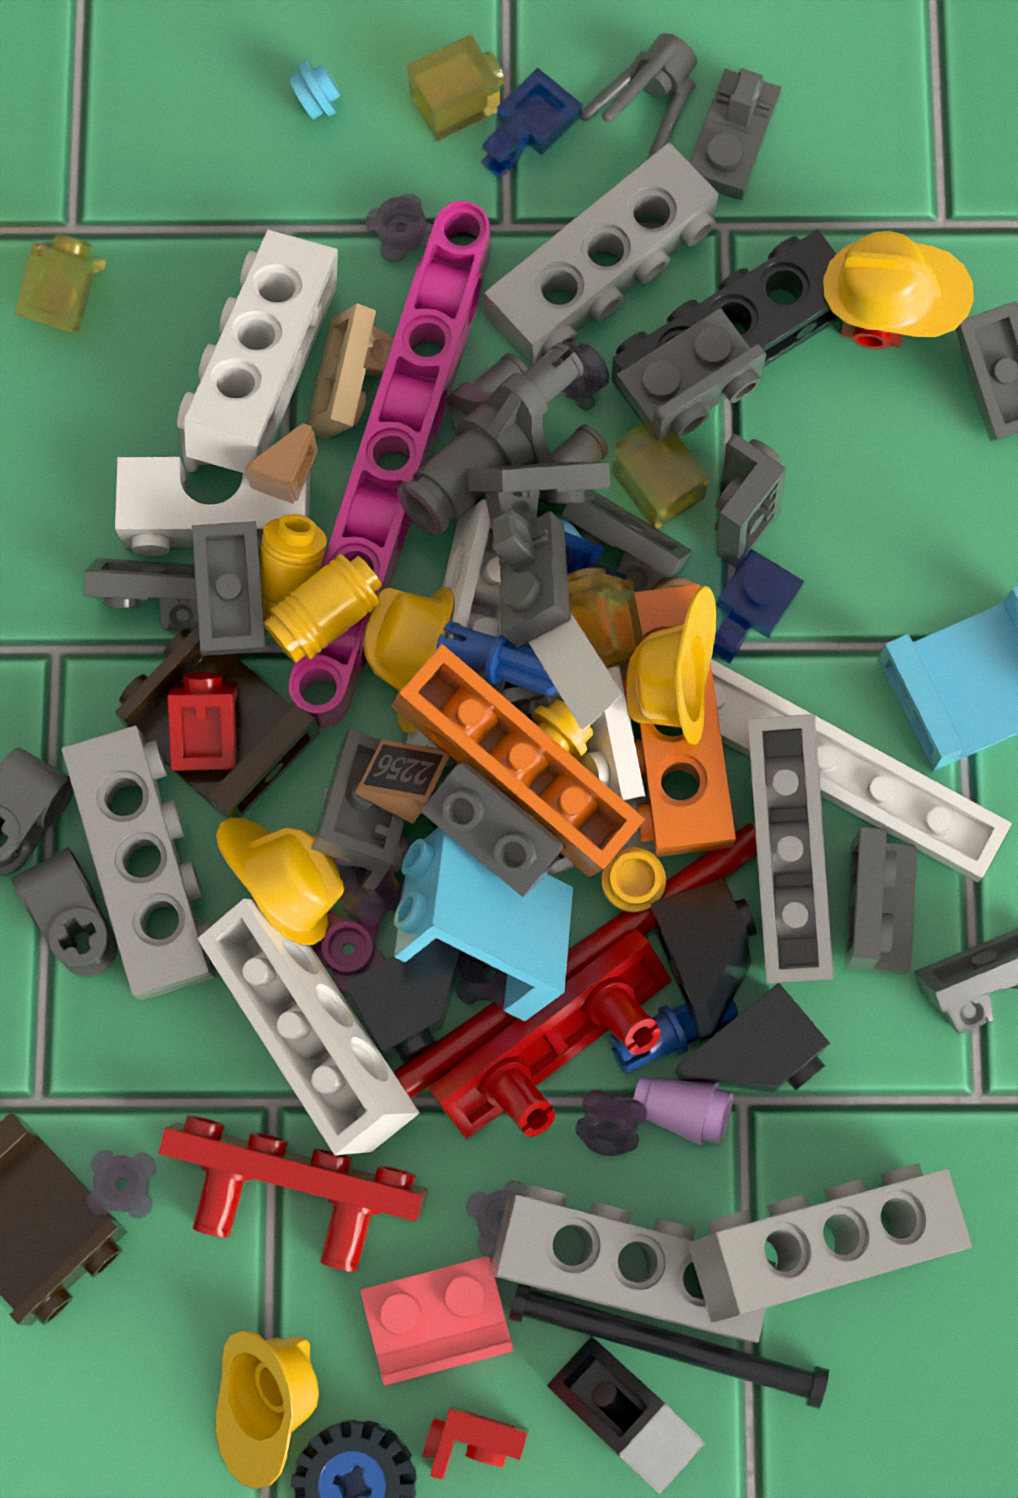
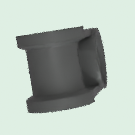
M20 747L9 753L0 764V838L4 835L8 838L6 843L0 847V876L13 874L26 864L49 827L64 812L74 793L69 776Z
M69 847L11 878L19 898L35 925L41 930L51 951L70 972L80 977H94L111 967L117 954L115 935L95 900L96 894ZM86 931L90 936L88 941L91 949L84 954H80L76 950L78 942L75 937L79 933Z

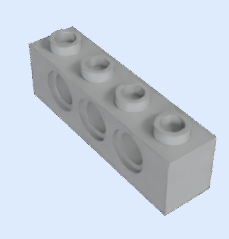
M668 142L485 291V317L531 366L548 353L556 343H563L570 348L578 337L577 332L593 318L600 322L609 317L623 302V294L638 281L647 284L661 274L670 261L669 256L685 243L692 247L707 236L716 222L714 219L718 192ZM651 215L660 218L665 224L656 229H648L639 225L637 220L643 216ZM606 252L615 255L620 261L615 265L603 267L592 262L590 258L598 253ZM553 290H565L572 294L574 298L566 304L556 305L548 302L544 296Z
M814 714L748 719L766 982L768 984L833 980L834 965L816 718Z
M132 726L61 748L132 996L143 1001L215 979L211 966L212 961L197 939L211 927L210 922L199 925L193 900L203 898L200 882L193 862L181 863L175 839L185 837L183 824L175 801L163 802L157 779L167 776L165 763L157 740L146 742L138 727ZM128 786L142 789L143 801L136 812L128 816L113 814L112 800L120 789ZM146 846L159 849L161 862L158 869L152 875L143 878L131 875L129 861L136 850ZM162 907L176 909L179 916V924L176 931L165 939L157 940L150 938L147 933V920L152 912Z
M918 1163L881 1174L884 1186L867 1191L864 1180L858 1179L825 1189L828 1200L825 1203L809 1207L806 1194L767 1205L770 1218L751 1223L748 1211L744 1210L708 1221L711 1234L688 1242V1246L711 1323L972 1248L973 1246L949 1170L945 1169L923 1175ZM881 1210L890 1219L891 1234H888L882 1225ZM824 1225L831 1230L834 1236V1252L825 1243L823 1237ZM766 1240L772 1244L777 1253L778 1262L776 1269L768 1263L765 1257L764 1245Z
M528 1186L525 1197L520 1195L508 1196L489 1276L742 1341L759 1342L766 1307L711 1323L704 1297L694 1298L686 1291L683 1284V1273L687 1265L693 1261L688 1242L693 1241L695 1228L656 1219L654 1230L629 1224L630 1211L594 1202L592 1203L590 1214L564 1207L567 1195L534 1186ZM564 1226H571L577 1229L584 1240L583 1255L572 1265H565L560 1262L553 1252L554 1236ZM631 1242L641 1246L648 1257L646 1273L635 1282L627 1280L618 1268L619 1253L624 1246ZM767 1260L768 1263L775 1269L776 1262Z

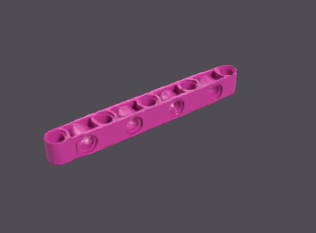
M470 201L449 203L440 210L435 219L424 256L420 259L414 274L321 567L323 568L331 560H335L339 554L345 556L350 562L357 556L361 557L382 584V587L374 592L376 596L381 590L391 587L411 522V518L399 502L397 488L405 481L409 483L413 480V474L430 461L447 407L446 400L451 394L476 314L483 278L490 259V225L487 215L480 206ZM460 232L470 233L477 238L474 242L465 246L455 245L449 241V238ZM426 341L436 342L443 347L441 352L431 357H421L413 352L417 345ZM391 452L401 453L409 459L406 465L395 471L384 470L377 463L381 457ZM370 612L334 642L328 644L325 649H322L311 660L304 656L297 663H294L289 679V692L293 704L296 703L299 708L312 715L316 720L318 728L336 725L344 719L350 708L360 673L367 662L363 647V636ZM319 681L329 682L336 687L333 699L326 704L312 705L303 699L305 691L313 683Z

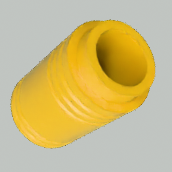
M287 514L281 518L269 521L264 527L259 549L263 623L272 616L269 610L273 606H277L278 602L283 601L286 596H290L292 591L321 569L327 538L325 533L311 519L303 515Z
M339 554L335 560H331L328 565H325L292 591L290 596H286L283 601L278 602L277 606H273L269 610L272 616L263 624L272 638L294 663H297L304 656L311 660L322 649H325L328 644L334 642L364 618L373 608L380 605V601L374 592L382 587V584L361 557L357 556L350 562L345 556Z

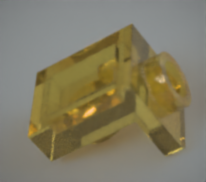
M56 234L54 242L32 243L15 315L70 333L79 332L93 275L96 272H103L106 259L89 254L90 243L65 235Z

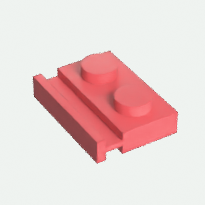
M490 1256L360 1290L384 1386L514 1351L495 1277L489 1276L491 1267Z

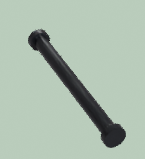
M518 1283L509 1315L510 1320L522 1322L523 1316L800 1396L806 1398V1406L817 1409L821 1407L828 1383L829 1369L815 1366L813 1372L532 1291L531 1286Z

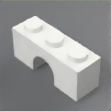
M117 457L115 530L124 548H132V551L139 555L162 556L168 554L170 548H193L192 525L256 521L259 552L263 530L269 521L281 518L287 514L303 515L310 519V472L297 501H294V504L252 489L246 474L243 473L240 487L230 499L219 504L207 505L196 502L188 496V475L180 457Z

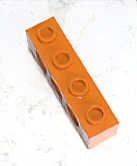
M700 584L622 594V613L611 615L615 652H628V660L630 661L638 645L650 634L683 625L688 607L695 592L700 588ZM710 663L705 687L704 726L702 737L698 744H689L683 733L678 736H666L661 734L654 724L637 722L639 739H634L641 778L645 777L648 802L636 804L637 812L645 818V821L639 827L641 842L653 841L656 857L732 848L736 839ZM627 676L621 677L627 703ZM672 771H685L695 778L698 791L690 799L675 800L664 792L661 785L662 779Z
M443 644L440 645L399 692L391 704V707L439 749L450 754L449 757L457 764L467 762L563 843V849L560 853L588 877L604 870L645 821L642 815Z

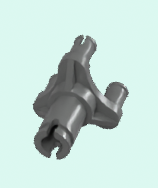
M556 343L548 353L529 369L515 355L510 353L504 354L500 361L474 383H463L447 397V406L458 437L415 472L413 480L409 483L405 481L397 488V496L403 509L423 531L433 536L436 533L442 534L448 528V523L452 519L457 521L486 496L485 492L468 491L467 468L570 461L598 462L608 455V447L603 437L593 427L586 424L580 425L575 433L552 453H550L547 446L542 422L543 415L547 412V403L584 373L582 362L575 352L565 361L562 360L561 357L569 351L567 345ZM539 491L538 501L552 507L559 504L547 503V492Z

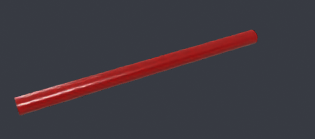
M751 823L746 824L735 832L736 839L732 848L708 851L666 880L665 890L659 900L722 878L725 879L757 857L755 827ZM649 908L636 913L622 911L569 948L565 982L635 928L643 936L653 930L655 925L652 909ZM505 994L393 1072L410 1099L438 1081L518 1019L504 1011Z

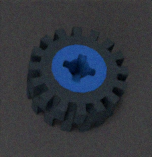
M356 1419L346 1420L326 1428L308 1442L309 1444L300 1453L295 1463L297 1468L292 1475L291 1488L295 1489V1498H415L416 1468H413L410 1459L412 1455L408 1447H404L397 1439L398 1435L392 1430H385L378 1426L379 1423L369 1420L366 1422L356 1421Z

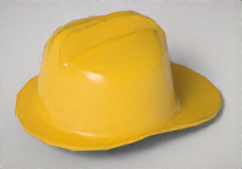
M892 231L873 232L842 248L829 262L823 278L824 297L831 311L845 323L864 329L880 330L913 337H937L955 330L968 317L974 301L973 281L964 264L950 252L931 245L915 243L906 235Z
M701 586L695 592L683 625L654 632L644 639L631 656L627 670V713L629 717L638 723L681 727L687 742L692 745L698 744L702 737L705 687L716 632L715 598L711 588Z
M442 587L431 598L406 593L393 588L383 589L377 594L380 605L373 608L370 612L364 629L363 647L366 660L374 674L397 689V695L436 651L439 635H445L443 628L450 621L454 594L449 587ZM397 712L398 724L402 732L413 734L417 729Z
M230 817L221 822L216 833L219 850L229 867L251 893L270 925L283 937L299 945H314L323 939L329 926L328 911L342 896L344 885L335 859L330 855L311 849L315 836L303 829L292 827L283 828L272 833L262 825L245 818Z
M242 1330L231 1334L224 1345L222 1377L216 1409V1437L220 1454L229 1472L244 1486L256 1490L274 1483L282 1473L288 1455L291 1433L303 1424L317 1407L319 1396L318 1383L310 1363V1344L305 1338L296 1336L287 1339L273 1338L264 1340L256 1333Z

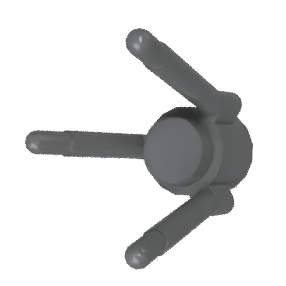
M660 34L647 52H640L630 67L581 111L580 118L588 121L613 100L611 105L602 114L605 122H611L642 89L647 94L659 99L670 94L672 97L649 152V159L668 143L684 101L695 88L694 82L688 75L697 64L696 55L688 44L672 34Z

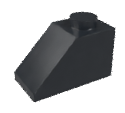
M724 878L650 903L658 942L700 1041L714 1036L752 964L748 938L757 935L756 925L746 900L743 898L734 901Z
M435 938L406 962L393 956L344 983L386 1060L398 1053L401 1060L406 1061L436 1043L432 1034L443 1028L464 955L463 951Z
M777 983L682 1061L674 1073L680 1080L718 1082L719 1087L775 1092L788 1081L796 1091L826 1066L818 1055L831 1043L783 986Z
M592 1336L547 1384V1387L659 1495L705 1445V1442L663 1400Z

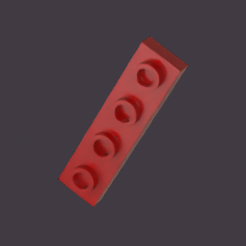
M635 928L565 982L563 994L528 1020L523 1021L518 1018L428 1089L466 1140L503 1111L506 1112L526 1136H538L552 1125L555 1120V1111L536 1086L608 1030L616 1036L631 1054L640 1055L649 1051L659 1040L661 1031L657 1023L640 1005L672 980L650 942Z
M187 1115L185 1124L174 1123L164 1129L158 1154L199 1164L201 1169L206 1171L192 1226L193 1230L200 1233L228 1238L233 1227L244 1181L256 1179L328 1198V1202L333 1205L320 1263L335 1269L356 1272L372 1215H377L381 1212L416 1222L423 1211L428 1188L414 1185L416 1175L402 1169L378 1165L376 1174L350 1168L352 1158L347 1155H334L329 1150L314 1149L312 1157H306L287 1152L288 1141L258 1132H250L248 1141L223 1135L225 1124L198 1116Z

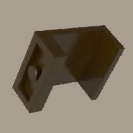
M198 624L193 631L189 628L182 630L169 642L163 652L165 660L149 677L146 674H141L125 688L119 698V702L122 705L115 713L125 728L137 726L145 737L146 742L156 739L164 763L171 768L168 694L174 683L184 682V675L196 672L222 674V682H237L238 696L235 700L237 766L233 770H176L174 772L226 819L230 817L242 818L320 735V731L312 715L299 708L296 703L293 706L287 703L233 654L201 656Z
M9 1113L0 1122V1295L14 1309L9 1315L18 1325L31 1326L37 1319L42 1325H46L72 1301L73 1296L67 1290L86 1272L92 1278L96 1277L120 1255L122 1248L117 1242L128 1231L24 1119Z

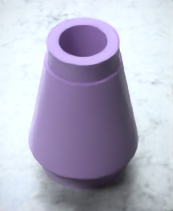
M641 1076L633 1098L632 1115L644 1117L645 1120L701 1147L706 1141L721 1144L731 1113L733 1093L719 1090L718 1082L651 1079Z

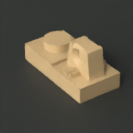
M356 303L331 319L307 425L312 426L316 436L328 440L353 427L359 421L366 403V393L361 390L364 375L381 378L394 337L373 326L376 310Z

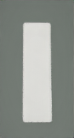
M570 612V620L529 641V644L580 729L584 730L621 697L622 692Z

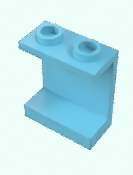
M1018 586L1012 588L1005 601L995 607L915 642H912L909 634H906L886 643L877 661L932 772L1018 734Z
M439 827L424 840L417 839L409 847L401 867L402 873L405 875L403 896L394 917V925L398 928L395 958L406 962L437 938L507 973L504 1011L523 1021L528 1020L564 993L573 887L547 874L533 889L522 897Z

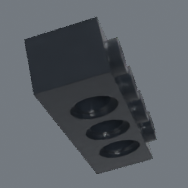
M818 229L801 240L798 236L784 240L771 251L768 261L752 271H749L747 268H741L733 272L720 283L717 293L701 303H698L696 299L685 302L669 315L666 321L667 324L649 335L645 331L636 333L617 348L616 356L613 357L611 381L652 438L654 435L616 384L617 374L711 313L721 308L730 321L737 322L745 328L746 333L741 336L748 346L752 348L759 344L767 354L764 367L840 320L831 311L824 297L823 278L829 262L836 256V253ZM774 290H785L790 292L797 301L792 304L781 305L772 301L767 294Z

